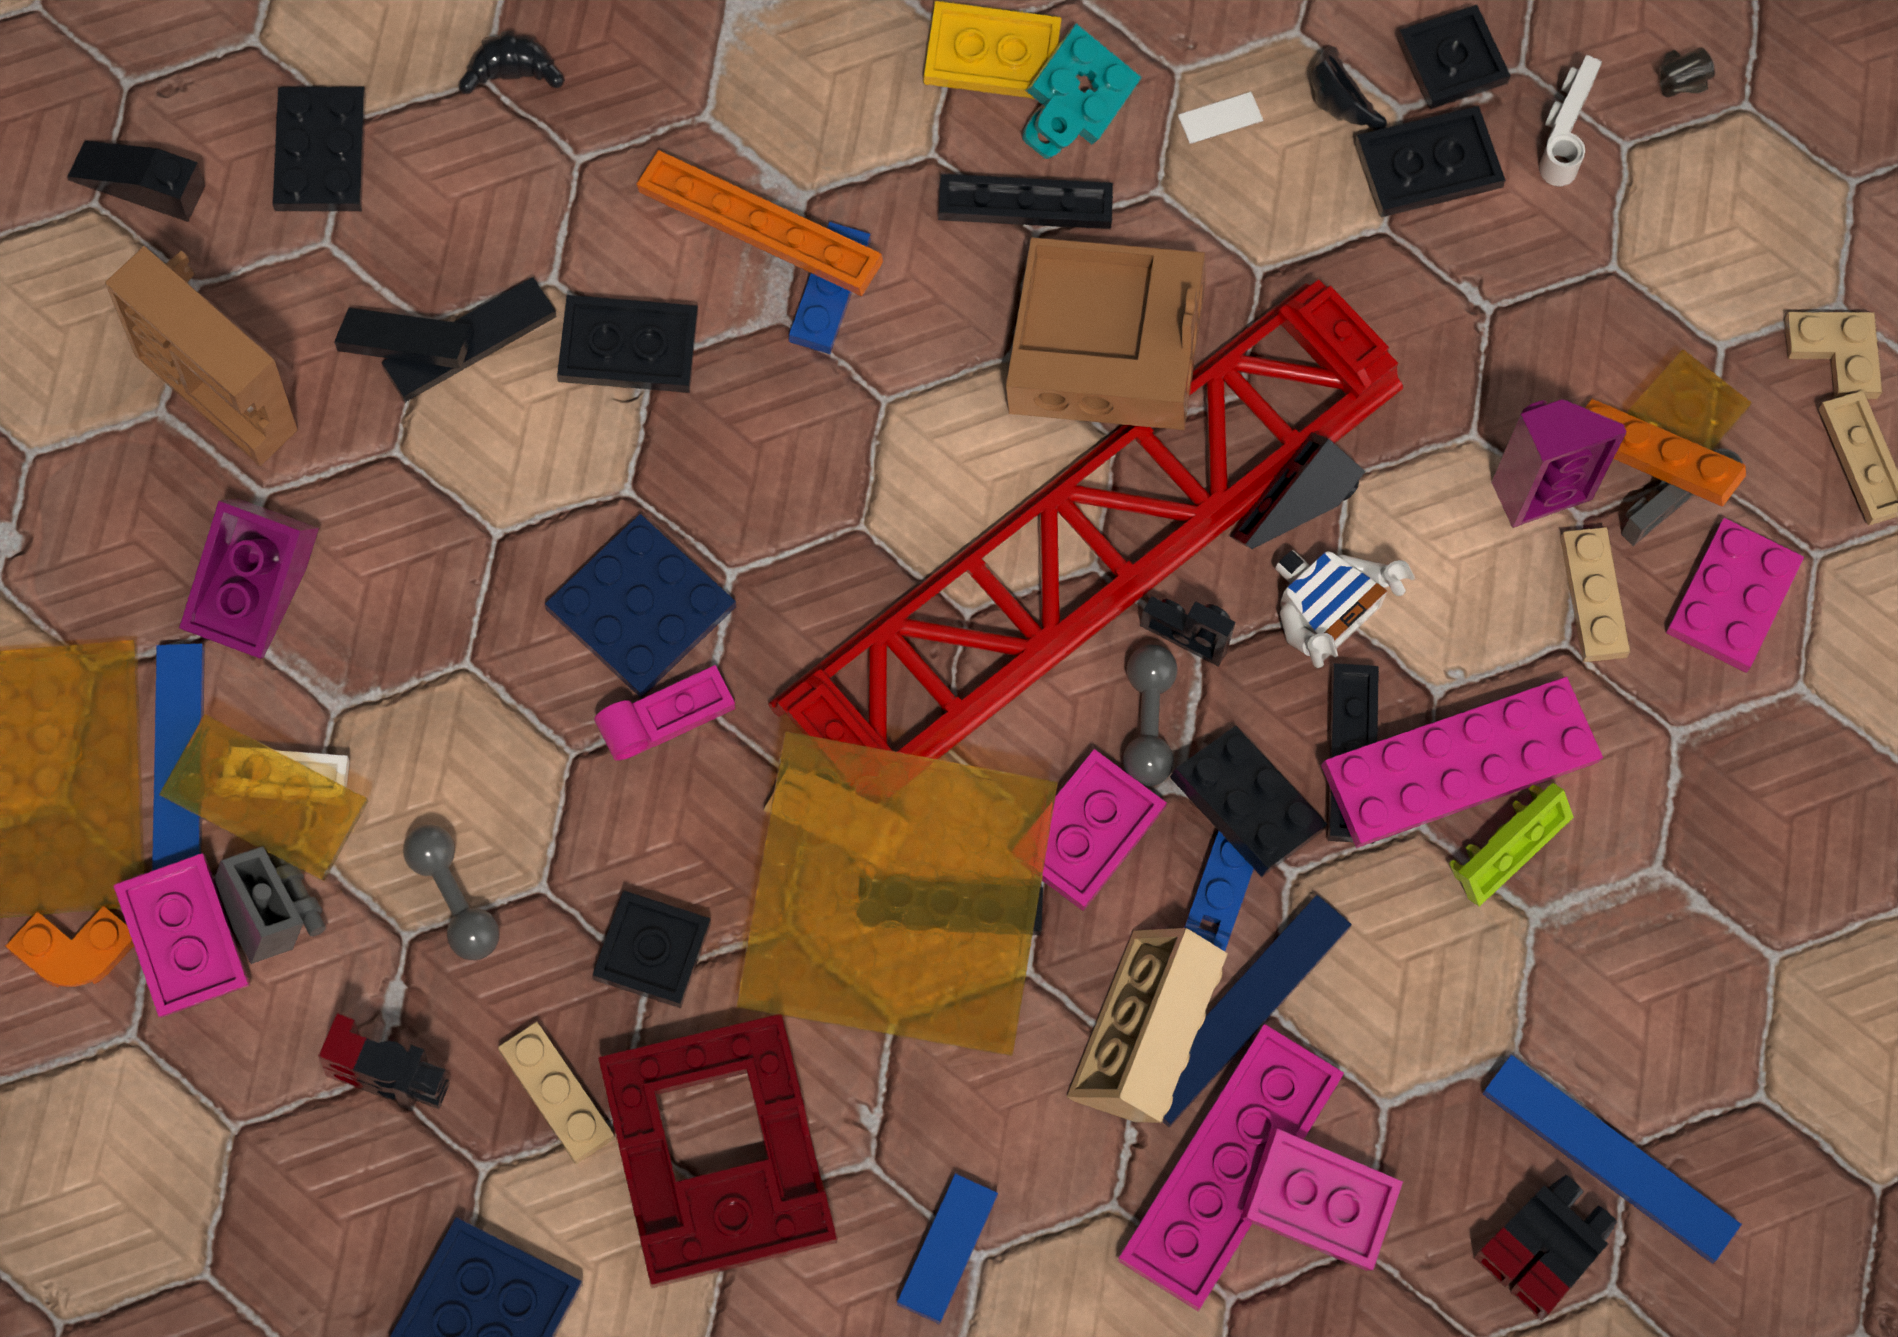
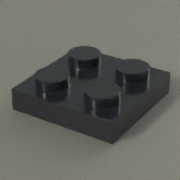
M1478 5L1399 30L1397 39L1430 109L1509 83L1511 75Z
M623 890L592 975L593 980L681 1008L709 932L711 918Z

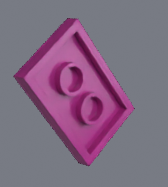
M1723 518L1666 634L1747 673L1804 556Z
M1094 749L1011 851V858L1084 911L1164 811L1167 802Z
M203 853L113 885L158 1017L163 1018L250 986L206 856Z
M1273 1129L1269 1134L1241 1219L1365 1271L1374 1270L1403 1181L1280 1129Z

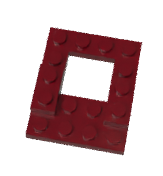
M782 1013L598 1057L651 1289L837 1243V1236L810 1136L804 1102ZM747 1073L767 1160L676 1181L656 1095Z

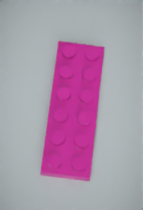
M1564 677L1325 760L1321 767L1356 848L1529 788L1532 785H1537L1597 764L1603 759V756L1568 677Z
M1264 1024L1126 1245L1118 1262L1199 1312L1253 1224L1241 1219V1215L1271 1130L1280 1129L1304 1140L1344 1075V1072Z

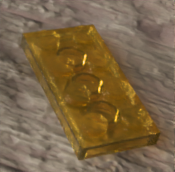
M204 714L159 794L167 801L258 848L264 847L267 853L323 882L369 802L366 797Z

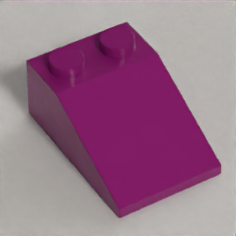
M239 498L219 500L179 629L254 657L264 658L307 569L319 528Z

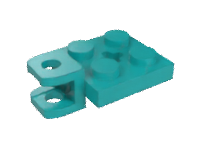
M1076 23L1069 29L1026 90L1042 105L1037 108L1027 122L1022 134L1023 141L1045 159L1054 157L1063 148L1070 145L1078 135L1091 145L1094 144L1102 136L1142 77ZM1076 76L1088 77L1093 90L1088 89L1082 92L1078 88L1080 80ZM1038 133L1048 139L1050 143L1041 142L1038 138Z

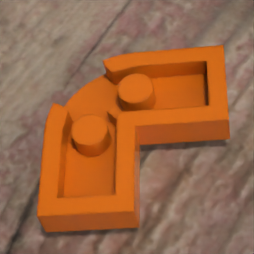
M103 906L72 940L37 911L5 947L41 979L58 988L59 986L76 987L90 982L93 984L100 982L134 947L127 925Z

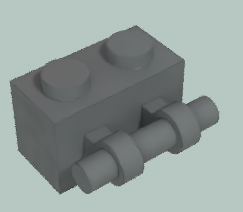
M260 847L223 859L214 878L226 917L251 964L293 950L303 924L311 937L317 936L326 930V925L320 916L322 908L317 898L310 897L302 882L304 874L297 863H292L285 850L278 851L269 858L264 847Z

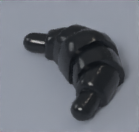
M507 30L501 32L500 36H492L481 41L482 45L473 53L467 64L466 72L459 81L458 88L463 94H470L475 90L479 82L485 84L489 78L490 80L500 78L508 80L533 76L537 80L544 79L552 88H559L564 84V76L555 67V62L545 48L537 43L536 37L515 34L514 31Z
M1334 46L1326 47L1318 58L1311 75L1313 90L1316 92L1315 100L1317 105L1322 110L1330 112L1338 121L1344 119L1351 124L1367 125L1373 130L1386 128L1387 119L1374 110L1373 104L1366 99L1353 78L1348 74L1343 66V62L1338 58L1339 52Z

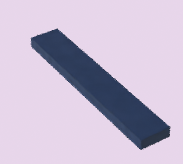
M1318 895L1311 900L1206 1015L1205 1021L1197 1031L1189 1051V1062L1181 1072L1174 1089L1172 1105L1162 1120L1169 1128L1350 930L1352 924Z

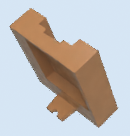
M1031 237L1006 383L1009 414L1185 430L1206 285L1205 252Z
M143 246L105 282L135 357L257 465L261 466L298 431L275 360L187 283L194 276V273L187 265L190 261L185 253L180 251L165 264L148 248Z

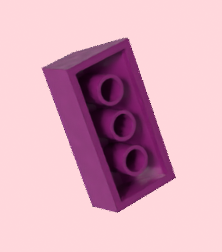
M1564 399L1550 404L1542 400L1524 408L1491 482L1512 528L1593 500L1627 433L1624 425Z

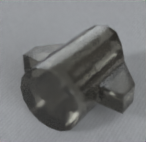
M1698 47L1683 55H1680L1676 50L1666 53L1663 63L1660 65V91L1662 95L1669 98L1682 92L1699 94L1708 90V80L1715 76V66L1709 53L1702 47Z

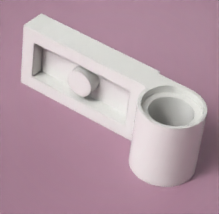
M1589 55L1585 56L1580 69L1571 67L1562 87V91L1568 93L1564 104L1555 101L1545 124L1552 127L1539 164V171L1542 178L1554 186L1570 184L1575 179L1585 155V146L1582 140L1570 132L1602 61ZM1554 156H1564L1570 163L1559 162Z

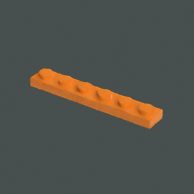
M660 150L657 151L636 184L639 193L861 297L884 262L881 253Z

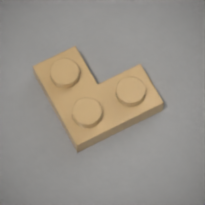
M1788 312L1784 319L1788 359H1831L1834 399L1859 391H1864L1867 399L1879 398L1882 393L1874 312Z

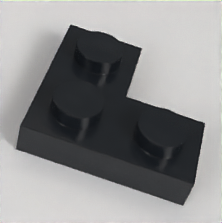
M1151 596L1143 610L1140 626L1219 667L1228 651L1236 624L1235 621L1230 619L1229 614L1218 606L1212 604L1204 606L1195 601L1187 615L1184 608L1178 603L1169 599H1162L1160 601Z

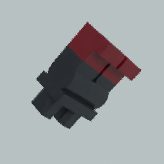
M338 1013L318 1055L326 1077L386 1099L397 1100L399 1107L410 1111L413 1110L416 1101L440 1109L450 1085L449 1080L445 1079L447 1075L446 1070L429 1064L424 1049L411 1045L407 1052L404 1046L397 1042L385 1041L378 1043L362 1037L355 1020Z
M1564 1175L1549 1188L1544 1185L1474 1257L1482 1267L1506 1287L1539 1252L1542 1257L1510 1292L1541 1321L1550 1314L1598 1255L1607 1247L1608 1243L1605 1240L1609 1237L1617 1223V1220L1599 1205L1584 1221L1575 1214L1570 1207L1584 1191L1568 1175Z

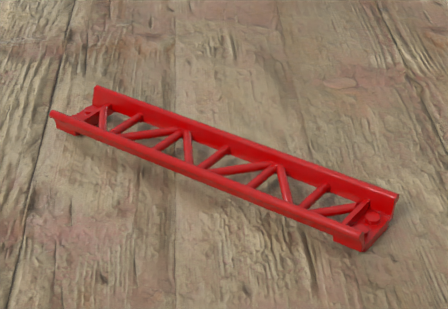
M1319 279L1312 285L1304 283L1193 370L1190 395L1207 383L1210 494L1153 434L1154 430L1151 427L1123 425L768 703L770 709L778 717L786 714L850 787L851 793L881 806L1246 515L1311 432L1328 438L1335 444L1403 390L1404 386L1398 378V362L1388 352L1390 347L1331 285L1327 288ZM1282 325L1321 368L1243 354L1278 326ZM1239 372L1342 389L1347 395L1302 431L1298 432L1296 429L1293 430ZM1224 382L1283 445L1229 489L1227 480ZM1135 439L1195 505L1077 484ZM1073 502L1184 521L1186 523L1132 565L1130 561L1127 562ZM1058 513L1116 576L1113 581L1061 622ZM1038 514H1040L1042 628L990 572L982 559ZM967 571L1027 639L908 619L907 617ZM902 636L1015 655L1017 657L961 700L949 690ZM887 647L946 712L896 753L887 745ZM867 648H869V723L829 679Z

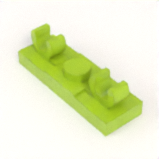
M1551 783L1545 790L1539 786L1532 785L1529 791L1533 801L1528 806L1515 801L1513 807L1516 815L1497 829L1485 847L1480 849L1472 844L1466 847L1471 859L1468 863L1460 865L1455 860L1449 863L1454 877L1462 882L1468 900L1480 907L1574 818L1564 789L1554 783Z

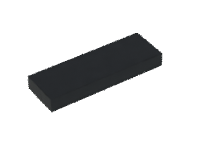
M348 308L334 343L340 352L461 369L473 339L474 331L471 324Z

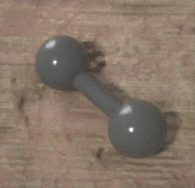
M1159 645L1140 647L1131 655L1127 664V676L1131 685L1142 693L1140 737L1134 739L1126 747L1123 754V768L1126 773L1145 787L1156 786L1164 782L1171 774L1174 765L1172 750L1164 740L1158 738L1160 694L1172 687L1177 677L1178 667L1172 653Z
M427 824L415 828L404 841V860L415 873L422 876H432L453 915L447 929V940L450 948L456 955L466 960H481L489 956L498 945L500 937L499 926L490 913L482 909L469 907L449 869L455 857L453 838L445 829L437 825Z

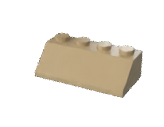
M1187 928L1133 931L1067 1098L1133 1122L1162 1123L1164 1115L1172 1105V1095L1180 1074L1189 1062V1051L1196 1033L1205 1021V1010L1212 992L1221 980L1222 967L1228 953Z

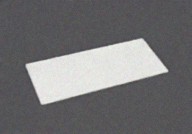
M1252 92L1178 115L1190 144L1263 121Z

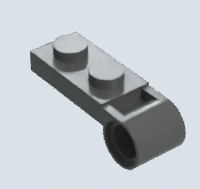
M1714 450L1719 454L1743 463L1739 455L1732 450ZM1662 481L1657 487L1660 493L1652 500L1648 501L1643 497L1628 510L1625 516L1629 520L1621 535L1632 546H1635L1693 497L1694 494Z

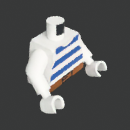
M1291 550L1275 567V570L1291 584L1284 591L1280 602V618L1286 641L1305 655L1310 656L1314 667H1322L1324 665L1323 661L1330 654L1334 657L1338 656L1337 648L1382 606L1387 593L1384 587L1390 586L1393 594L1396 596H1401L1405 593L1406 590L1400 580L1405 578L1415 579L1408 563L1398 560L1386 565L1346 555L1337 556L1327 551L1310 566L1294 550Z

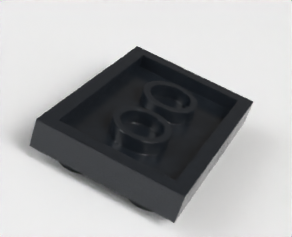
M278 87L273 207L275 211H362L366 92L364 87Z
M1479 106L1359 134L1355 140V145L1381 218L1503 188L1506 181Z
M567 295L557 371L558 382L690 393L698 305Z
M1237 726L1231 728L1179 765L1170 776L1173 782L1261 877L1321 834L1328 825Z

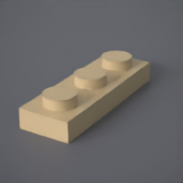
M1864 391L1823 402L1819 408L1820 414L1868 526L1898 517V470Z
M1607 527L1565 531L1560 539L1583 662L1627 658L1630 648Z
M535 1022L498 1047L500 1054L576 1165L615 1139L614 1133L538 1022Z

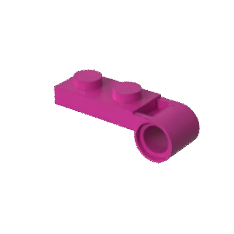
M716 665L635 703H631L629 700L614 703L600 711L595 716L594 721L613 759L621 761L736 709V706Z

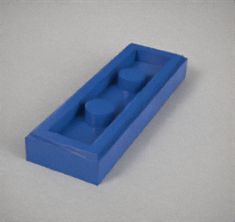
M957 1174L954 1175L897 1301L898 1306L937 1324H941L997 1199L998 1192Z

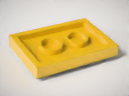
M935 1L924 72V84L1035 99L1026 90L1058 46L1062 17Z

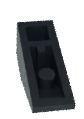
M87 140L84 141L67 175L68 181L189 222L206 186L199 164L196 161L158 148Z
M1311 432L1231 533L1230 537L1236 542L1254 549L1338 507L1342 501L1349 499L1355 493L1359 486V479L1366 471L1331 440Z

